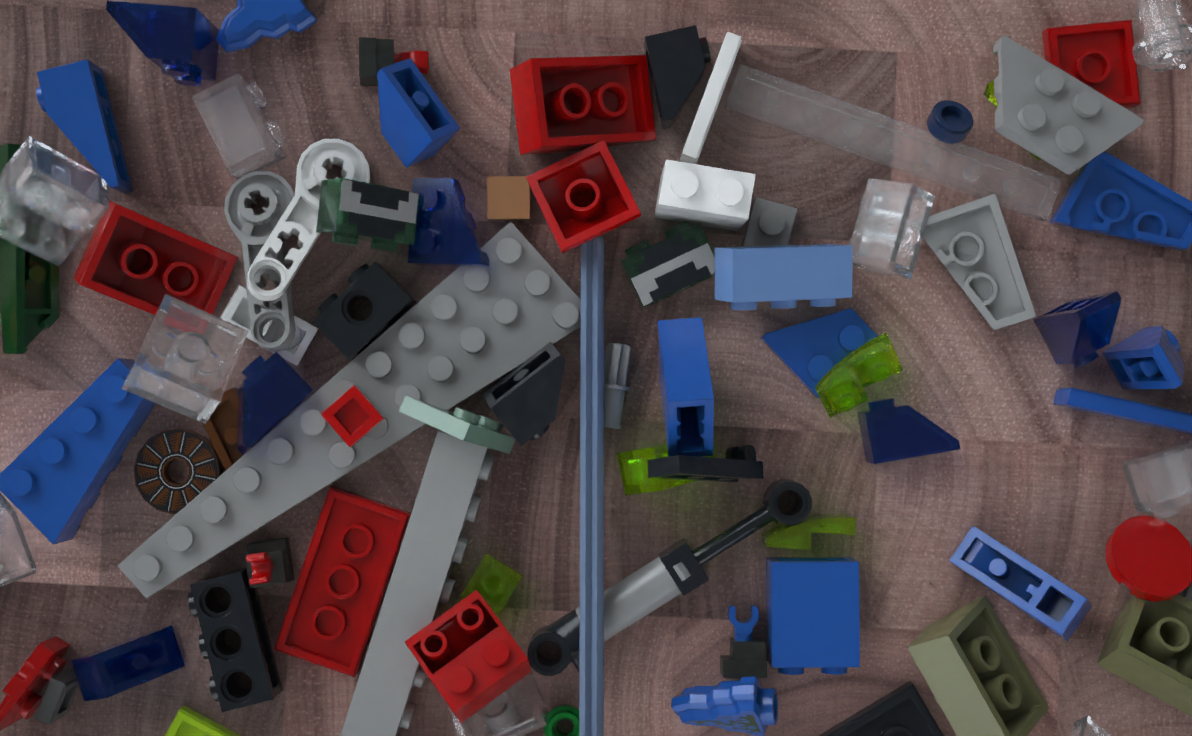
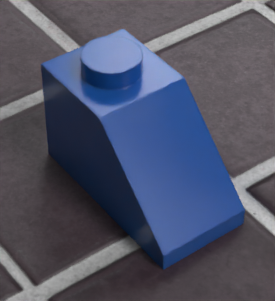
M411 58L379 70L377 80L382 135L406 168L435 156L459 131V125Z

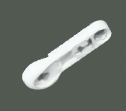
M322 139L311 144L301 154L296 171L295 196L247 273V287L255 298L262 301H273L282 296L331 216L341 211L339 208L343 180H339L338 177L335 178L334 182L326 178L327 170L324 167L328 165L332 169L333 164L338 165L342 168L340 175L344 180L369 184V164L364 154L352 143L341 139ZM293 234L298 237L297 245L301 249L291 248L284 260L285 265L291 266L290 269H287L280 261L276 260L283 244L279 238L288 239ZM271 254L275 259L266 256ZM262 269H272L278 273L281 281L280 285L269 291L260 289L254 281L256 273Z

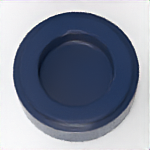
M950 100L938 102L927 118V127L930 133L938 140L949 144L963 141L973 126V117L970 111L962 104Z

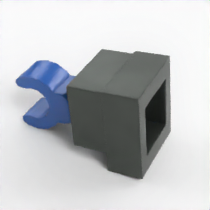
M733 605L728 607L727 615L729 621L734 626L735 638H730V655H720V673L723 678H767L766 642L762 638H752L753 627L759 618L758 608L755 605L750 606V617L744 622L736 619V608Z

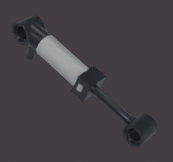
M790 479L777 480L767 487L764 501L762 502L764 506L693 551L690 550L684 538L659 553V557L604 591V642L681 593L684 596L707 582L709 578L701 567L703 564L770 522L795 525L805 520L812 509V498L809 491L803 485ZM786 490H793L798 497L796 508L788 513L780 512L777 506L779 495ZM580 606L549 626L539 628L533 634L528 646L527 657L530 666L537 673L543 676H554L561 673L571 662H573L579 672ZM545 641H554L561 647L562 653L554 660H547L539 654L538 646Z

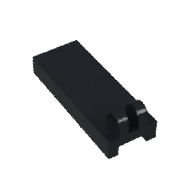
M752 445L728 448L725 452V459L676 455L647 460L648 478L730 483L738 482V478L764 479L763 461H756V451Z

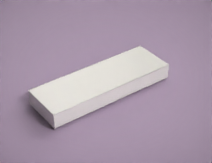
M730 32L726 33L679 161L696 164L740 48L741 36Z

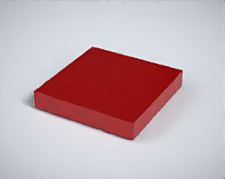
M1132 20L1047 28L1042 32L1046 61L1124 108H1132L1141 104Z

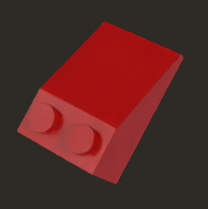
M646 55L530 58L509 69L520 155L584 150L603 140L607 147L656 140Z
M108 200L73 279L81 286L204 335L238 257Z

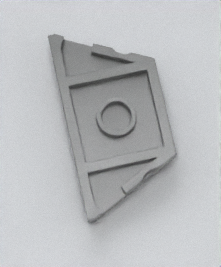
M1003 35L995 42L993 54L998 55L999 75L994 79V96L998 103L995 110V131L1064 173L1070 175L1143 124L1144 119L1007 36Z

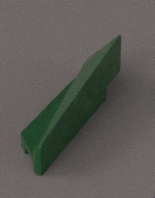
M19 144L0 145V313L3 351L5 354H24L28 350L26 348L28 344L43 329L50 328L60 317L58 189L46 188L51 147Z

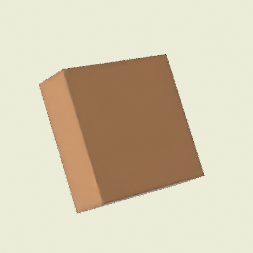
M487 176L488 221H531L530 186L526 180L527 176Z

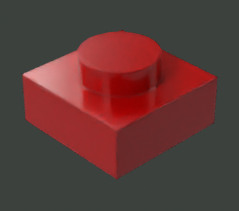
M353 385L321 413L322 417L349 447H353L385 419L356 385Z

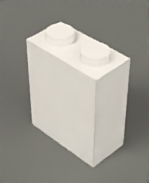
M666 159L660 178L654 218L738 231L749 218L756 174Z

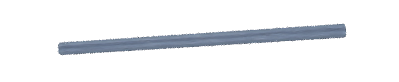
M601 236L581 244L579 736H604L605 242Z

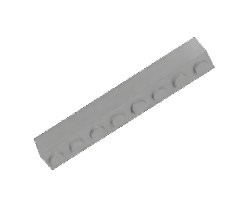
M441 430L437 431L340 736H398L401 728H409L416 708L415 703L409 702L414 686L422 687L426 674L406 646L405 641L436 619L440 603L448 605L456 580L450 579L449 575L453 563L461 564L469 539L462 537L467 521L475 522L482 498L475 496L480 479L488 481L495 460L494 456L488 455L490 448L463 441Z

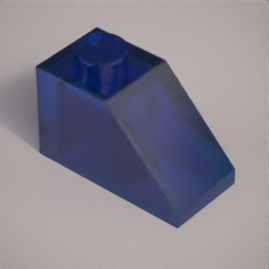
M277 352L267 360L260 355L242 371L246 379L239 387L237 450L242 455L297 407L313 390Z
M894 398L868 402L869 410L857 412L867 463L878 464L960 449L959 440L909 405H895Z
M172 626L110 645L71 660L84 702L111 697L185 667Z

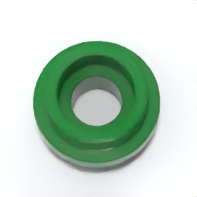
M567 704L551 709L544 721L545 736H579V709ZM562 719H569L574 727L569 732H561L557 727V723Z

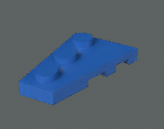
M1104 151L1081 167L1049 223L1182 251L1188 249L1192 243V202Z

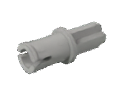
M608 343L606 347L604 361V427L621 429L620 424L625 391L630 392V387H626L632 349L631 346L626 344Z

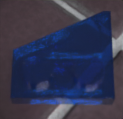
M450 177L413 178L412 193L419 195L416 223H410L408 263L414 265L489 266L487 253L481 251L474 234V230L477 227L472 214L465 207L466 198L459 180Z

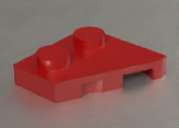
M57 636L38 644L21 669L2 690L7 695L0 704V731L22 718L29 719L35 713L43 699L39 693L46 682H50V679L61 673L67 661L62 657L70 644Z

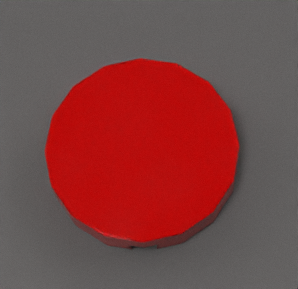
M1143 515L1127 519L1110 535L1106 543L1105 560L1113 578L1119 585L1123 583L1127 588L1131 589L1129 593L1139 599L1153 602L1165 601L1174 598L1191 584L1192 548L1189 541L1173 525L1163 519Z

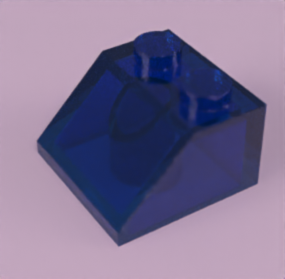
M107 1L106 10L143 54L161 68L162 73L175 78L174 82L187 86H200L201 80L216 81L219 47L216 38L219 29L197 8Z

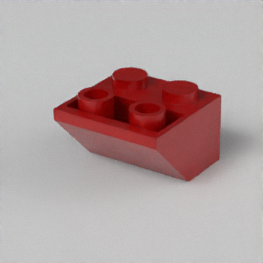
M478 590L472 592L405 641L406 646L460 724L532 671L528 657Z

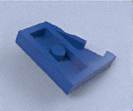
M852 308L769 332L760 338L816 398H819L881 340Z

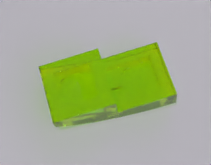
M850 514L809 516L798 524H781L763 533L762 543L766 547L810 550L812 532L855 535L856 517Z

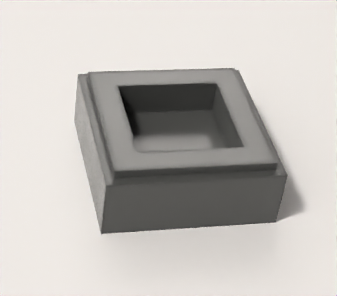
M67 669L52 677L34 719L49 725L66 715L81 681V675Z

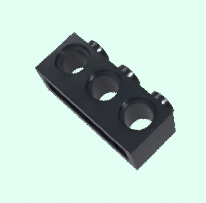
M247 568L204 578L190 584L192 592L188 595L189 608L192 615L199 619L202 634L199 635V648L205 660L209 659L213 675L209 679L210 692L214 701H219L221 711L226 712L273 700L283 689L257 587L249 588ZM216 587H222L229 592L231 603L228 608L221 607L216 603L214 599ZM226 629L234 630L240 635V649H233L226 644L224 638ZM236 672H244L251 678L252 689L250 691L242 690L237 686L235 682Z

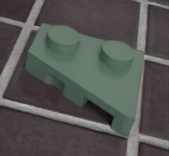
M405 395L399 412L463 441L510 454L516 440L514 437L501 432L503 427L501 422L483 415L474 414L459 407H456L453 413Z

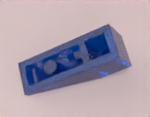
M1118 291L1070 300L1033 319L1057 365L1072 363L1074 368L1083 366L1099 357L1098 349L1110 344L1122 300Z

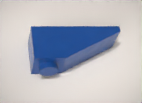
M86 59L37 72L40 87L36 88V96L42 110L47 112V115L110 188L124 194L133 192L103 70Z
M1163 325L1145 327L1102 352L1122 389H1176L1183 384L1185 363L1178 353L1181 350L1180 344L1169 330L1164 329Z
M972 526L949 560L952 564L1067 642L1092 607L1087 598L975 526Z

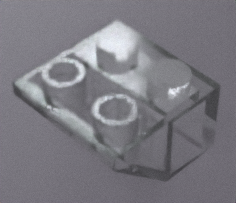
M30 136L4 166L0 175V238L57 266L64 262L109 209L108 184L98 173Z

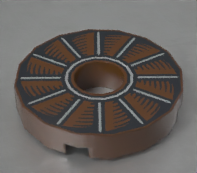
M185 428L165 430L149 438L139 450L134 465L135 485L142 498L156 510L170 514H177L223 474L221 460L212 442L205 436ZM175 459L183 460L189 467L188 478L183 483L173 481L169 475V466Z

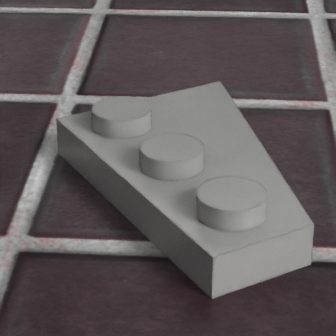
M996 194L911 222L993 330L1037 317Z

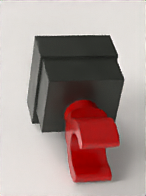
M359 37L360 86H377V73L381 68L409 58L412 59L422 75L428 74L429 52L410 51L394 54V39Z
M289 537L247 544L248 554L245 556L249 588L283 584L295 580Z

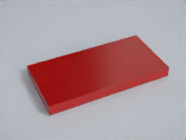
M335 486L329 487L274 650L352 677L357 676L399 554L411 512Z

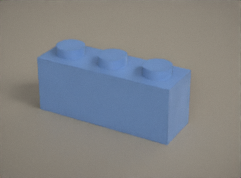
M813 244L715 247V300L731 302V310H757V302L770 301V308H797V300H809V306L832 307L836 306V298H852L853 245Z

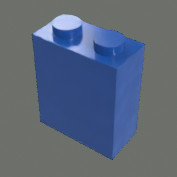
M702 317L658 321L659 382L668 457L676 455L713 456L714 395Z
M766 557L767 661L771 667L778 668V673L787 675L803 674L804 668H821L822 673L840 675L847 673V667H860L859 562L852 557Z

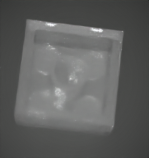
M165 294L151 320L121 389L206 424L221 402L248 330Z

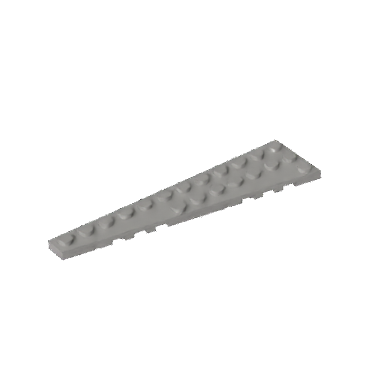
M509 222L117 566L145 598L153 596L209 559L217 556L233 544L425 426V423L399 412L405 395L449 411L457 404L519 367L551 342L554 345L580 329L581 300L515 225ZM353 385H356L385 419L353 447H349L322 417L321 413Z

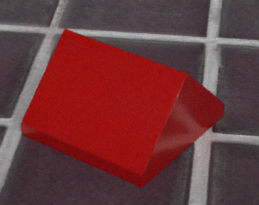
M604 140L526 177L549 230L562 253L641 216V212Z

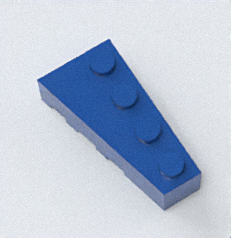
M117 358L0 473V491L53 545L72 540L81 527L79 524L88 509L92 508L101 494L99 491L110 473L116 470L123 458V452L131 439L138 434L164 389L135 359Z

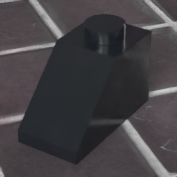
M696 25L645 37L644 51L662 129L672 126L702 79L706 68L705 63L711 62L706 37L699 38Z
M551 342L483 394L490 409L520 446L528 440L533 441L541 437L548 430L549 424L556 420L565 360Z

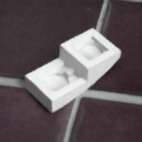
M239 284L218 322L256 342L251 333L247 288ZM269 301V310H282V307L277 308ZM261 308L260 312L266 311L268 309ZM294 314L296 331L292 344L285 350L270 352L298 366L318 328ZM273 319L265 324L263 337L267 342L278 341L283 336L285 329L283 322L279 319Z

